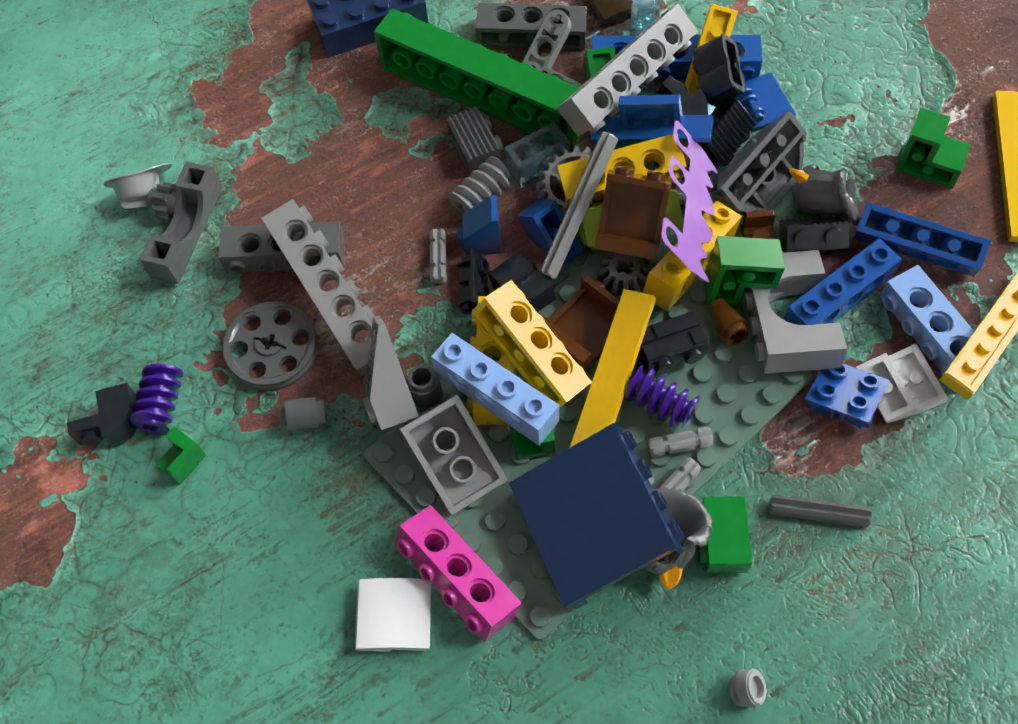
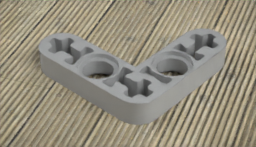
M552 10L545 17L522 63L528 64L546 74L554 75L572 85L581 87L583 84L551 69L572 27L571 20L562 10ZM561 19L563 22L562 28L557 27L555 29L552 23L554 21L558 22ZM549 33L551 36L554 35L557 38V40L554 41L549 36H546V34ZM543 43H550L552 45L550 54L545 57L539 56V47Z

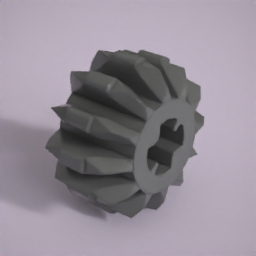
M610 252L608 259H602L600 262L597 279L605 285L608 292L610 291L613 296H622L624 289L636 292L643 291L650 268L646 267V258H637V256L621 253L618 255Z

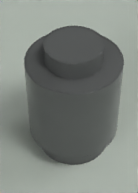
M418 365L409 372L406 383L413 402L423 408L433 407L438 404L443 396V389L439 376L434 369L427 365Z
M316 397L285 400V407H279L281 426H287L288 432L319 429L320 425H326L327 412L325 400H317Z

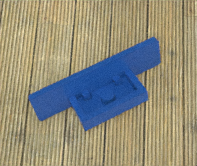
M680 94L620 96L618 102L620 117H605L603 120L606 124L591 136L592 143L594 144L597 143L602 132L613 134L618 138L617 143H641L673 134L674 122L679 121L695 142H710L714 121L712 115L683 116ZM678 129L677 134L680 143L688 142L685 133Z

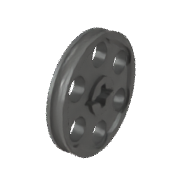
M264 302L246 309L230 324L223 341L224 358L233 375L243 384L259 390H276L298 381L311 368L318 350L317 334L308 316L299 308L284 302ZM280 314L291 315V319L287 324L277 325L275 323L276 318ZM253 319L261 321L258 329L254 331H247L245 329L248 321ZM305 333L309 335V340L304 345L298 346L293 343L294 338L298 334ZM273 341H275L277 346H271L269 350H267L265 344H271ZM245 345L248 347V351L244 356H232V352L237 346ZM287 360H295L297 362L296 368L291 372H283L281 370L282 364ZM256 366L266 367L265 374L260 378L250 377L251 370Z

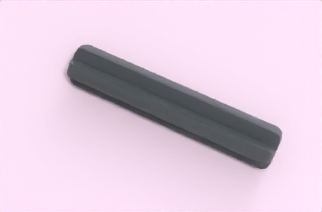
M773 495L769 501V513L772 515L865 528L869 527L872 521V511L867 507Z

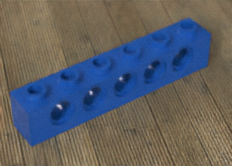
M638 35L592 36V49L614 47L615 54H618ZM694 35L689 40L692 44L680 54L675 52L673 54L675 60L662 70L659 67L656 70L658 76L654 80L664 81L670 75L675 80H686L693 60V52L697 48L700 35ZM730 35V38L735 40L739 51L740 68L746 80L758 77L763 62L761 35Z

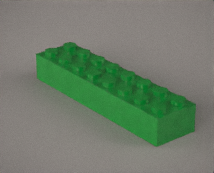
M393 8L374 30L381 68L467 107L473 108L476 106L483 114H487L492 118L558 147L565 148L570 152H573L575 145L577 146L585 135L584 133L577 136L557 110V107L580 87L578 85H572L554 75L546 74L528 64L513 60L505 54L494 52L479 43L468 41L455 33H449L431 23L423 22L408 13H402Z

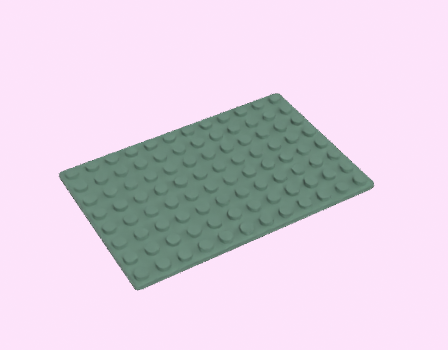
M659 246L657 260L646 258V267H649L651 271L668 252ZM599 250L554 289L556 300L537 313L549 320L580 289L581 279L585 275L592 280H598L597 275L600 270V262L602 259H608L610 251ZM699 278L668 312L655 304L648 326L695 311L701 327H703L709 340L706 354L696 363L687 364L685 361L676 364L667 373L657 374L655 372L653 380L657 381L662 375H665V387H669L674 381L677 382V394L687 388L689 390L687 400L689 401L697 395L700 396L694 413L683 428H681L682 424L673 429L669 426L671 417L662 422L658 420L659 411L650 415L647 413L648 404L640 409L636 406V398L629 402L625 399L624 395L615 422L621 429H628L633 435L638 446L634 448L638 459L643 458L652 472L654 478L653 489L660 488L676 470H679L680 465L687 458L697 462L701 467L700 473L693 481L690 480L689 485L684 490L686 494L695 495L783 410L813 378L809 370L764 374L762 362H757L755 357L756 337L751 336L750 332L746 339L739 344L729 346L726 342H722L708 310L709 306L706 305L704 283ZM734 309L745 321H747V328L749 330V320L746 319L742 314H740L736 309ZM638 356L629 382L631 381L637 370L642 366L641 360ZM491 357V358H490V359H492V360L495 361V362H497V361L500 360V359H498V358H496V357ZM599 360L585 373L591 382L593 381ZM515 367V375L528 384ZM448 382L441 385L443 396L440 402L453 394H458L467 409V396ZM591 383L559 408V422L552 429L555 439V453L517 460L510 426L476 425L508 481L453 515H450L398 429L399 426L408 421L394 425L364 451L365 460L416 514L431 505L522 602L515 618L539 641L544 640L575 609L563 606L509 482L570 448ZM420 406L416 407L418 415L429 409ZM709 427L712 431L713 444L711 446L703 448L695 446L694 450L674 454L665 452V456L655 458L650 455L648 449L650 438L661 436L662 439H665L666 435L692 430L694 433L697 432L696 429Z

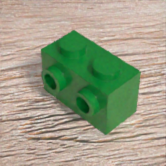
M745 496L703 497L702 505L707 508L708 513L711 515L713 529L710 531L707 545L703 547L698 546L699 563H705L706 574L747 573L752 565Z

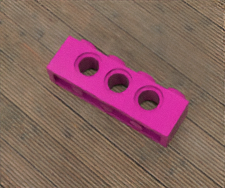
M431 505L399 526L395 544L400 554L404 558L410 559L418 568L423 580L432 584L440 592L444 603L449 608L455 609L471 633L478 635L486 642L515 619L522 602ZM428 547L434 548V549H436L438 552L430 551V550H428L427 548H428ZM449 572H456L460 577L453 576ZM471 596L479 597L483 602L475 601Z

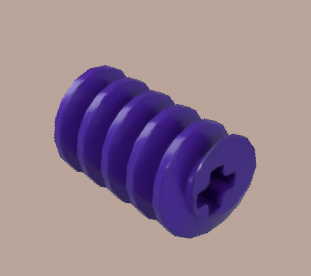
M150 364L142 369L143 378L139 381L140 389L136 392L137 401L133 404L134 413L130 416V422L134 427L154 435H166L170 431L168 427L162 424H170L173 421V417L165 412H173L176 409V406L168 401L178 399V394L173 390L181 387V382L175 379L183 377L184 372L180 368L168 364Z
M642 365L629 382L625 391V399L630 402L636 398V406L640 409L648 404L647 413L653 415L659 411L658 420L664 422L671 417L670 427L675 429L682 424L681 428H683L694 413L700 396L697 395L692 400H687L689 392L687 388L677 394V382L674 381L669 387H665V375H662L655 381L653 380L655 369L652 368L646 374H643Z

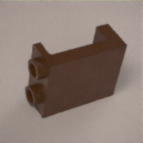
M616 166L615 170L609 169L594 249L657 260L662 223L666 214L672 180L666 179V174L661 172L647 171L646 176L635 174L634 168L626 166Z
M587 275L581 279L580 289L549 320L542 316L550 330L564 344L566 350L576 363L584 369L585 373L601 357L620 298L617 299L608 292L603 283L598 280H592Z

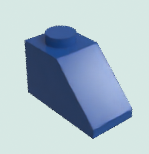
M490 195L462 214L463 226H457L458 244H464L465 255H470L471 248H474L479 254L501 253L497 195Z
M538 199L517 216L530 239L547 255L564 214L556 200ZM576 236L562 267L584 251Z

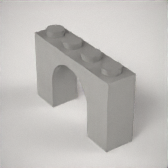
M819 250L782 253L785 270L776 289L747 287L744 289V310L749 311L751 316L749 317V332L751 336L756 337L757 341L755 343L756 361L762 362L764 374L842 368L847 345L840 323L796 325L781 319L771 309L769 304L774 300L784 296L804 295L823 281L825 277V270Z

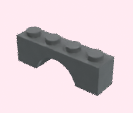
M190 162L185 163L175 184L176 205L170 225L159 236L151 234L139 259L151 278L179 284L222 190V185L213 167Z

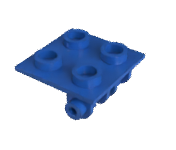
M772 73L746 80L744 77L745 93L734 98L740 101L757 123L753 130L769 125L786 111H790L793 116H796Z
M843 363L842 368L821 369L804 401H806L807 406L811 407L813 412L817 411L828 415L830 411L829 418L832 419L838 413L840 414V422H843L846 416V423L857 426L859 429H862V427L869 429L873 421V414L890 380Z

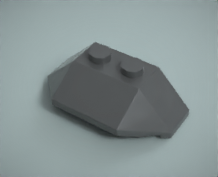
M786 111L754 135L718 175L717 189L736 212L749 213L754 210H773L794 185L796 180L789 170L790 168L802 170L804 142L806 141L807 132L790 111Z

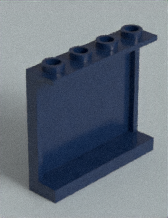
M615 423L509 482L563 606L571 609L582 607L587 604L586 598L674 551L680 554L685 551L680 542L684 540V535L675 520L670 522L665 512L668 504L661 491L653 489L649 481L653 477L652 472L643 458L638 459L634 448L638 446L633 435L628 429L623 430Z

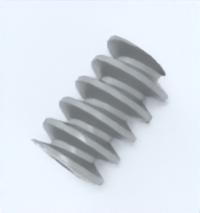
M489 156L486 159V163H481L478 170L472 171L470 177L465 178L461 185H457L453 192L448 193V199L455 209L463 214L490 195L500 197L502 195L501 188L508 190L510 188L508 181L509 171L501 160Z

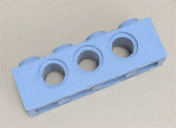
M919 265L887 281L880 295L885 308L894 313L901 322L903 330L915 339L920 345L924 356L932 360L943 375L956 357L951 351L958 354L974 330ZM911 303L918 305L920 308L913 306ZM931 327L938 329L940 332L934 331ZM999 360L996 361V363L993 365V367L991 368L986 377H988L996 368V366L1000 363Z
M451 333L431 356L434 371L440 378L540 446L559 422V404L455 334Z

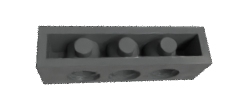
M478 3L475 26L476 41L484 47L530 48L547 14L552 10H562L570 18L572 27L561 50H585L587 6ZM560 19L558 22L554 21L552 25L555 29L557 27L562 28L563 22ZM549 33L546 34V36H549L554 41L557 40V38L554 35L551 36ZM543 43L539 49H552V45L550 43Z
M340 221L310 223L309 225L314 233L320 229L329 243V246L325 248L328 255L331 257L336 254L344 267L345 236ZM266 225L221 227L218 258L226 273L294 271L283 252L280 251V247ZM300 231L294 234L292 241L301 240L305 232ZM321 256L311 257L307 265H317L320 262Z

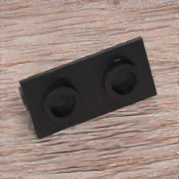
M474 248L470 249V256H463L461 261L458 262L459 284L469 283V285L459 288L458 307L464 314L472 313V308L478 305V296H488L490 294L487 276L490 272L489 263Z

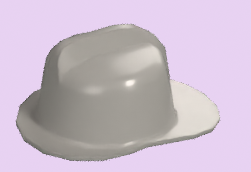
M164 163L134 174L111 178L105 181L103 185L113 188L123 209L148 206L147 198L149 191L153 187L157 188V184H159V175L169 170L172 164Z

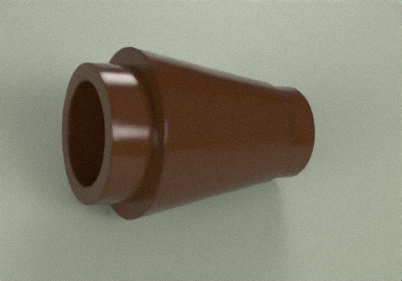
M721 298L713 301L709 305L708 310L720 340L726 342L729 346L741 343L749 334L747 321L726 303L724 299Z

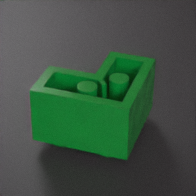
M920 108L895 170L953 189L963 170L971 144L944 136L950 116Z
M717 236L704 272L709 282L703 280L706 305L709 306L713 301L722 298L731 307H737L745 287L776 289L785 270L780 240Z

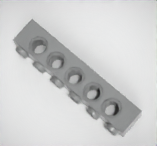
M676 4L661 14L561 103L557 110L577 136L587 131L591 134L595 133L606 124L603 119L607 115L610 118L619 112V97L637 95L641 91L639 86L642 83L646 85L658 76L656 70L659 67L662 70L675 60L673 56L675 52L680 54L692 44L689 39L698 30L680 5Z
M292 199L261 219L356 371L362 377L367 374L372 323L375 316L367 304L363 307L359 304L356 298L361 294L352 279L345 282L340 274L345 268L336 254L330 257L326 252L325 248L329 246V243L320 229L314 233L309 225L314 220L305 205L299 208ZM300 231L305 232L301 240L292 241L294 234ZM321 256L320 262L317 265H307L311 257ZM330 280L337 281L336 287L333 290L323 291V286L326 282ZM343 306H353V310L348 316L340 317L338 315L339 310ZM359 331H369V336L364 342L358 343L354 341L355 335Z

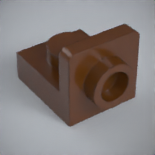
M754 210L745 213L741 226L742 237L776 239L773 226L776 218L775 211Z

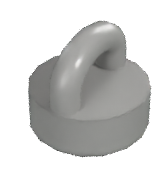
M746 669L737 672L733 676L729 692L730 698L736 706L755 707L764 703L767 689L765 680L757 669Z

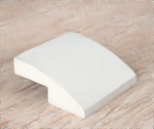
M917 344L889 356L887 353H884L856 366L860 370L890 380L877 406L886 423L910 417L948 401V397Z
M414 578L359 579L357 586L355 650L390 652L392 649L429 650L431 584L423 579Z

